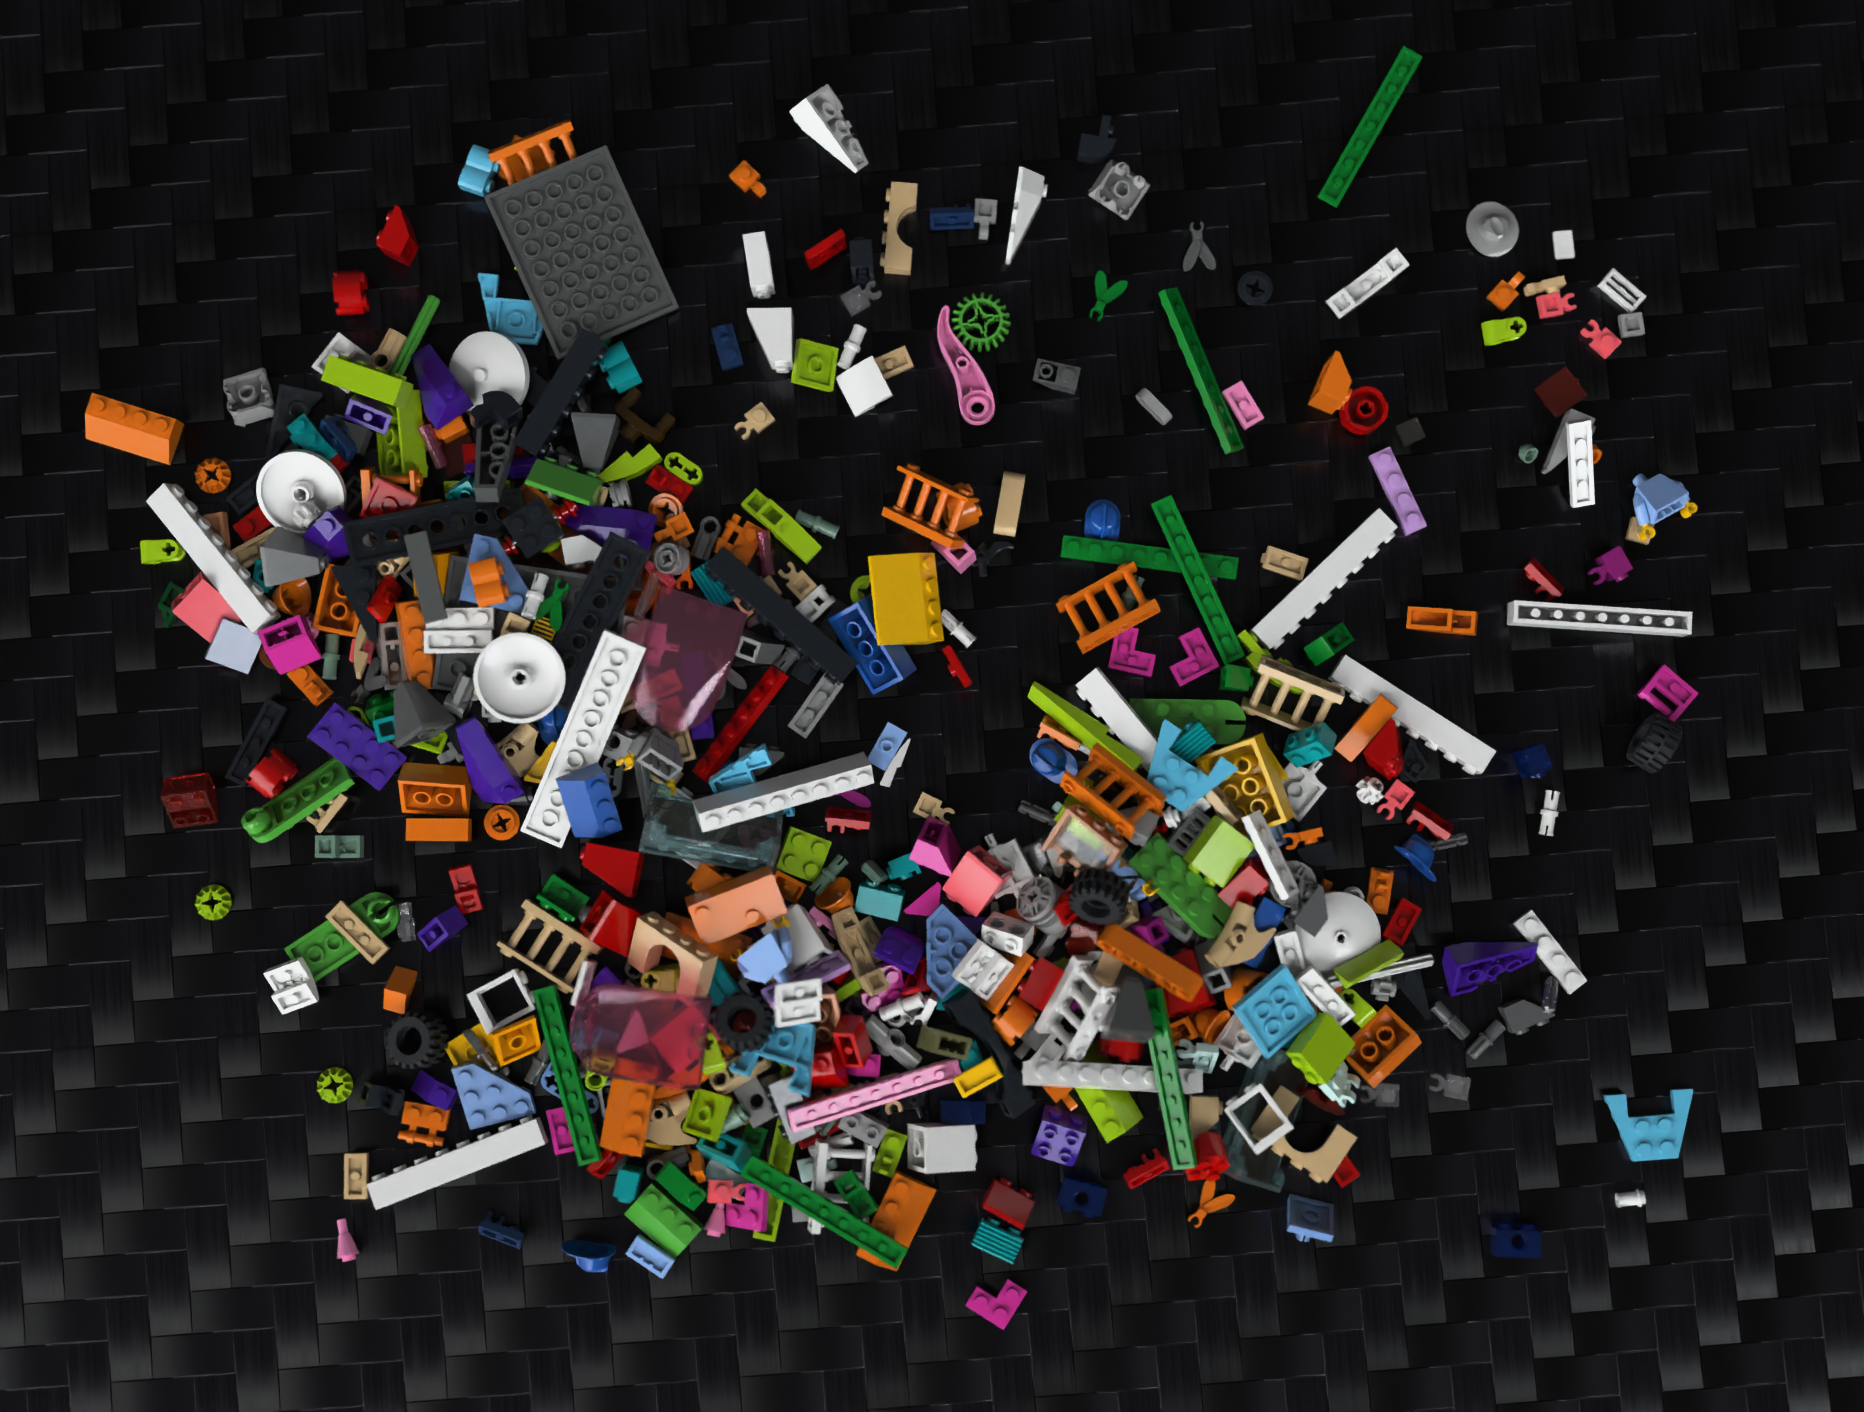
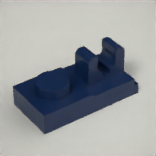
M966 203V207H958V204H954L953 208H929L930 230L974 228V209H971L969 203Z
M722 324L711 328L722 370L743 366L744 363L733 324Z
M340 416L332 419L330 417L323 418L318 430L346 463L354 459L357 447L355 442L346 436L348 426L338 427L336 425L341 420Z
M488 1212L486 1219L479 1224L478 1234L520 1249L524 1242V1233L516 1227L510 1226L508 1228L503 1226L505 1222L504 1216H501L498 1222L493 1223L491 1220L493 1212Z

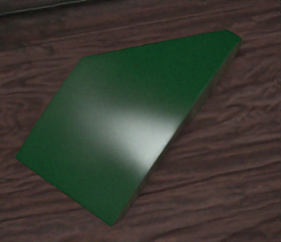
M173 582L169 583L160 603H158L165 621L163 622L164 626L170 628L178 617L172 612L171 603L180 593L185 592V588Z

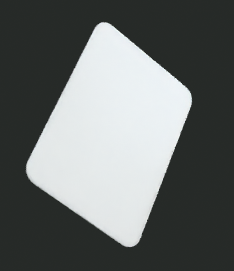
M1554 231L1555 258H1574L1572 231Z

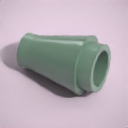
M743 1103L734 1104L728 1111L721 1131L723 1134L748 1123L751 1114Z

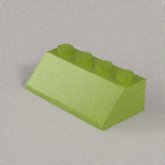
M412 389L405 410L382 402L393 414L386 435L376 432L380 475H410L409 470L419 467V473H422L423 478L428 477L425 453L426 443L423 430L424 421L422 419V399L420 390Z
M1098 1040L1089 1045L1085 1056L1081 1060L1084 1063L1112 1064L1108 1057L1097 1055ZM1075 1088L1107 1143L1127 1132L1144 1118L1129 1091Z

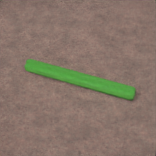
M433 295L428 296L388 375L393 377L394 373L404 374L412 358L411 355L414 354L440 303L437 297Z

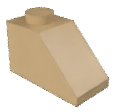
M1190 1095L1189 1123L1193 1140L1199 1138L1198 1134L1206 1133L1219 1121V1115L1223 1113V1102L1219 1101L1217 1095Z

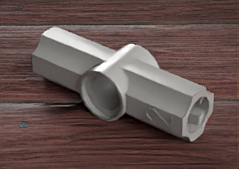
M873 1013L865 1018L864 1023L868 1036L876 1042L877 1049L882 1055H891L909 1071L913 1070L920 1063L921 1055L905 1042V1036L899 1029H890Z

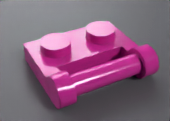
M1665 664L1656 671L1637 693L1641 699L1645 698L1663 715L1674 722L1699 694ZM1656 688L1675 704L1676 708L1671 710L1650 691Z

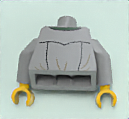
M657 726L637 736L627 750V756L619 758L616 765L619 766L625 761L626 767L623 771L628 770L634 766L633 758L636 757L638 763L668 781L667 783L660 784L658 791L659 793L666 792L665 796H671L676 793L674 782L679 778L684 761L680 754L678 742L665 734L663 727Z

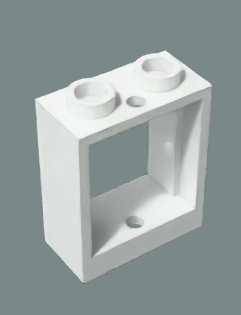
M765 231L743 234L750 287L753 296H758V299L769 298L771 294H775Z
M514 969L467 994L487 1035L537 1009L533 990H529L526 984L529 981L523 970ZM514 977L529 1006L496 1023L481 994Z
M1254 1082L1244 1089L1246 1093L1239 1099L1235 1096L1226 1102L1227 1108L1224 1111L1258 1155L1294 1127L1261 1083L1256 1085ZM1258 1092H1261L1284 1124L1256 1144L1233 1111Z

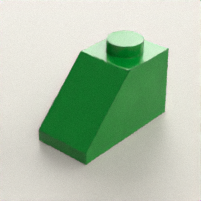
M1341 622L1303 649L1307 653L1308 658L1317 666L1353 642L1354 638L1344 623Z
M1231 664L1223 666L1221 668L1219 690L1249 691V687L1253 686L1254 675L1250 674L1251 668Z
M670 1160L654 1177L679 1202L692 1211L708 1195L701 1183L697 1182L695 1177Z

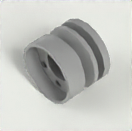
M1286 861L1300 890L1289 898L1281 900L1275 890L1271 877H1269V888L1266 890V893L1270 900L1283 907L1292 908L1296 903H1300L1304 897L1303 892L1310 884L1313 885L1316 882L1313 871L1306 864L1298 861Z
M1043 876L1033 878L1025 884L1019 893L1016 905L1018 914L1034 924L1047 935L1059 934L1070 925L1069 923L1065 927L1062 926L1052 909L1059 897L1064 893V889Z

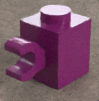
M1618 546L1597 557L1595 561L1599 567L1589 570L1588 575L1593 573L1599 575V579L1593 583L1594 585L1603 583L1605 578L1608 582L1614 579L1616 582H1619L1629 576L1627 572L1632 570L1633 567L1622 548Z
M1144 916L1128 927L1131 934L1165 954L1161 942L1168 938L1169 934L1161 916Z

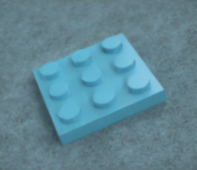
M1283 964L1279 965L1232 1006V1009L1259 1051L1267 1059L1317 1017V1014L1289 969Z

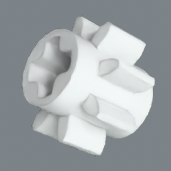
M302 502L293 510V514L296 517L292 520L302 530L305 527L310 529L320 518L318 515L321 511L312 502L309 504Z
M1367 776L1356 784L1359 788L1356 792L1357 797L1363 803L1367 804L1370 802L1373 805L1384 797L1381 793L1384 789L1383 784L1377 778L1372 777L1370 779Z

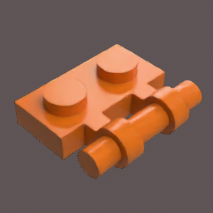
M734 513L731 519L725 523L726 528L721 537L717 538L712 552L717 553L724 546L744 565L748 566L767 531L749 521L745 523L743 528L738 526L742 517ZM736 532L739 535L732 545L728 543V540L732 533Z
M409 1100L405 1101L401 1123L410 1125L409 1131L400 1130L398 1139L406 1140L407 1143L412 1144L419 1142L425 1143L429 1147H434V1145L443 1147L445 1138L437 1137L438 1130L447 1131L451 1109L445 1111L435 1105ZM418 1127L429 1128V1134L417 1133Z

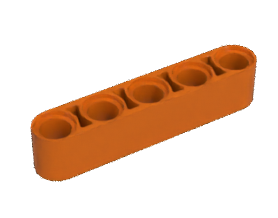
M1114 923L1106 925L1096 941L1100 949L1185 1001L1192 1002L1204 983L1198 974Z

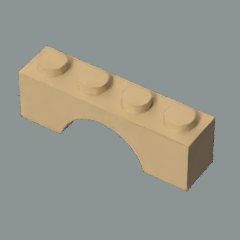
M891 181V189L887 188L886 202H890L889 210H885L884 223H888L887 231H883L882 245H886V251L881 253L880 266H884V273L911 275L912 248L900 240L897 234V227L904 216L916 211L917 183Z

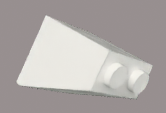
M747 308L750 323L772 370H776L777 373H788L789 370L793 369L794 316L792 308Z
M799 904L788 906L786 908L788 914L783 915L790 921L788 929L792 942L793 961L785 967L790 975L835 952V949L807 910ZM782 917L775 918L781 924ZM774 919L767 921L766 926L761 929L765 936L774 929L778 930L772 923Z
M907 1123L908 1169L926 1174L975 1170V1164L977 1163V1153L975 1151L977 1131L974 1124Z

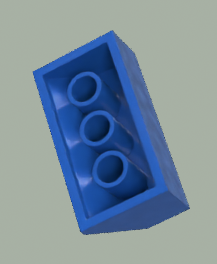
M872 593L828 618L829 623L847 653L858 663L856 668L873 695L905 679L917 670L903 645H877Z

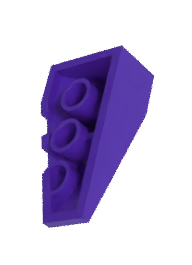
M430 343L411 355L425 414L437 431L474 406Z
M576 504L579 509L576 511L578 516L573 517L569 515L566 518V526L587 538L593 539L601 547H603L609 533L612 531L650 551L657 528V515L633 509ZM623 555L618 556V557H621L623 560H626V561H627V559H626L625 556H623Z
M339 505L327 510L302 538L325 549V555L329 556V564L349 556L342 523L353 520Z
M476 716L456 726L471 786L483 802L505 804L524 794L522 778Z
M1463 942L1445 947L1442 966L1449 994L1452 997L1478 989L1477 984L1487 979L1492 982L1497 979L1496 976L1506 970L1512 972L1533 962L1538 947L1537 943Z

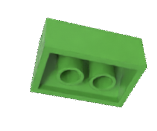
M547 456L544 457V460H536L526 478L525 484L588 506H596L604 483L603 480L599 479V474L587 471L586 474L577 472L578 467L567 463L565 467L557 465L558 460Z
M655 1180L624 1214L657 1245L675 1258L704 1226L700 1220Z

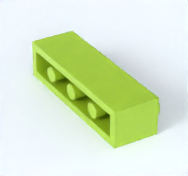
M339 354L338 358L329 355L321 381L404 410L406 409L414 384L406 382L407 377L394 373L392 377L387 375L388 370L375 367V370L369 369L370 364L357 360L356 364L351 363L352 358Z

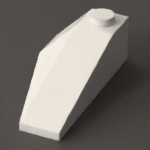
M826 84L802 100L789 112L804 132L856 173L865 167L868 161L858 140L851 135L849 129L852 126L849 120L845 121L841 113L843 109L841 102L829 85Z
M1020 166L1005 263L1009 265L1041 204V198H1046L1048 184H1044V176Z

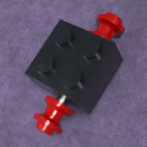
M538 497L502 520L513 537L511 541L506 534L504 536L505 541L501 543L506 554H519L516 549L519 546L529 561L566 537L556 521L559 519L561 524L564 525L565 518L569 515L573 517L578 516L576 511L579 509L574 501L567 500L564 497L562 505L558 507L550 506L554 512L550 513L542 499Z

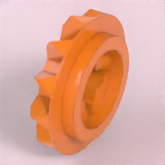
M217 458L206 459L201 464H198V469L195 472V482L202 490L208 493L223 491L231 480L230 468L224 461ZM216 470L215 475L219 481L214 479L208 481L210 476L206 471L214 472Z
M671 493L658 494L651 500L649 505V513L657 515V525L662 528H667L666 520L683 512V505L680 503L679 498ZM668 504L669 509L672 510L673 513H669L666 516L665 511L662 510L661 507H665Z
M507 805L494 806L487 812L484 819L486 832L496 840L512 838L518 832L520 826L519 815L512 807ZM499 815L503 819H511L506 823V830L502 826L494 827L499 822Z

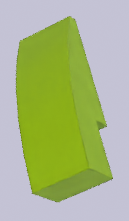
M649 443L633 458L626 451L599 474V479L604 481L603 486H607L608 482L614 481L617 483L625 478L628 481L651 470L662 462L663 459Z

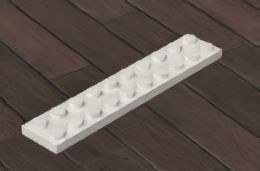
M608 629L604 630L520 831L559 848L563 847L571 826L556 778L599 762L647 646Z

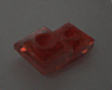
M1301 1085L1296 1090L1305 1100L1323 1110L1338 1115L1345 1114L1337 1100L1332 1101L1327 1095L1320 1094L1312 1086L1307 1088Z

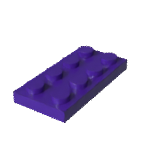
M335 701L307 736L379 791L408 757L406 753L390 741L378 743L375 730L337 701Z

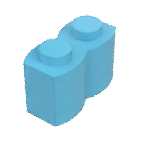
M473 144L458 181V185L462 190L482 197L492 192L494 188L493 177L496 173H499L501 165L497 164L496 161L491 162L488 151L491 150Z

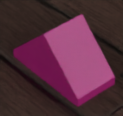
M937 882L904 909V912L906 914L930 916L939 907L940 883Z

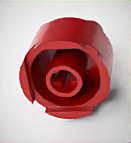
M361 270L333 271L334 302H338V308H335L337 316L365 314V311H370L369 298L364 294V290H368L365 272H361Z
M1363 386L1352 391L1349 400L1339 410L1341 425L1354 434H1369L1385 421L1388 415V403L1383 394L1374 387ZM1361 407L1365 408L1364 411L1367 412L1366 414L1362 413V410H1360Z
M276 747L270 751L272 755L269 758L265 756L249 774L250 778L246 779V782L259 793L271 799L274 796H278L285 788L282 783L284 781L287 782L289 779L291 780L299 771L296 768L297 764Z
M1100 1035L1097 1055L1108 1058L1115 1057L1118 1058V1061L1125 1063L1133 1062L1139 1064V1061L1142 1059L1145 1043L1104 1039Z
M1212 1132L1198 1134L1199 1138L1193 1140L1198 1166L1185 1169V1173L1189 1181L1207 1179V1181L1213 1182L1218 1180L1220 1174L1230 1167V1162L1223 1139H1221L1219 1134Z

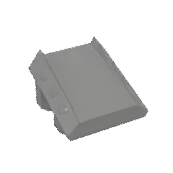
M1111 159L1105 165V168L1091 189H1089L1088 195L1127 220L1150 184L1143 177L1132 173L1129 166L1124 162L1117 163Z
M264 368L223 380V389L228 398L227 409L233 416L235 425L245 427L246 424L273 417L275 402Z

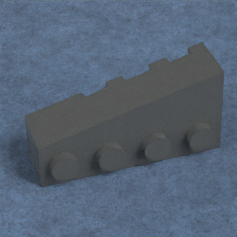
M495 419L477 429L474 483L476 502L500 501L517 449L513 441L524 425L523 420L506 431Z

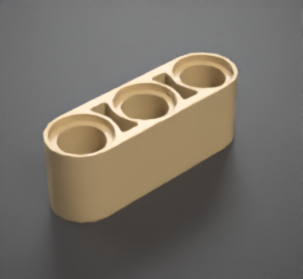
M1004 471L993 533L1015 537L1026 474Z
M741 1053L725 1063L726 1069L710 1074V1083L717 1093L728 1094L767 1070L772 1065L773 1060L763 1058L757 1061L750 1078L729 1070L733 1062L736 1063L743 1055ZM726 1078L725 1083L717 1085L718 1080Z

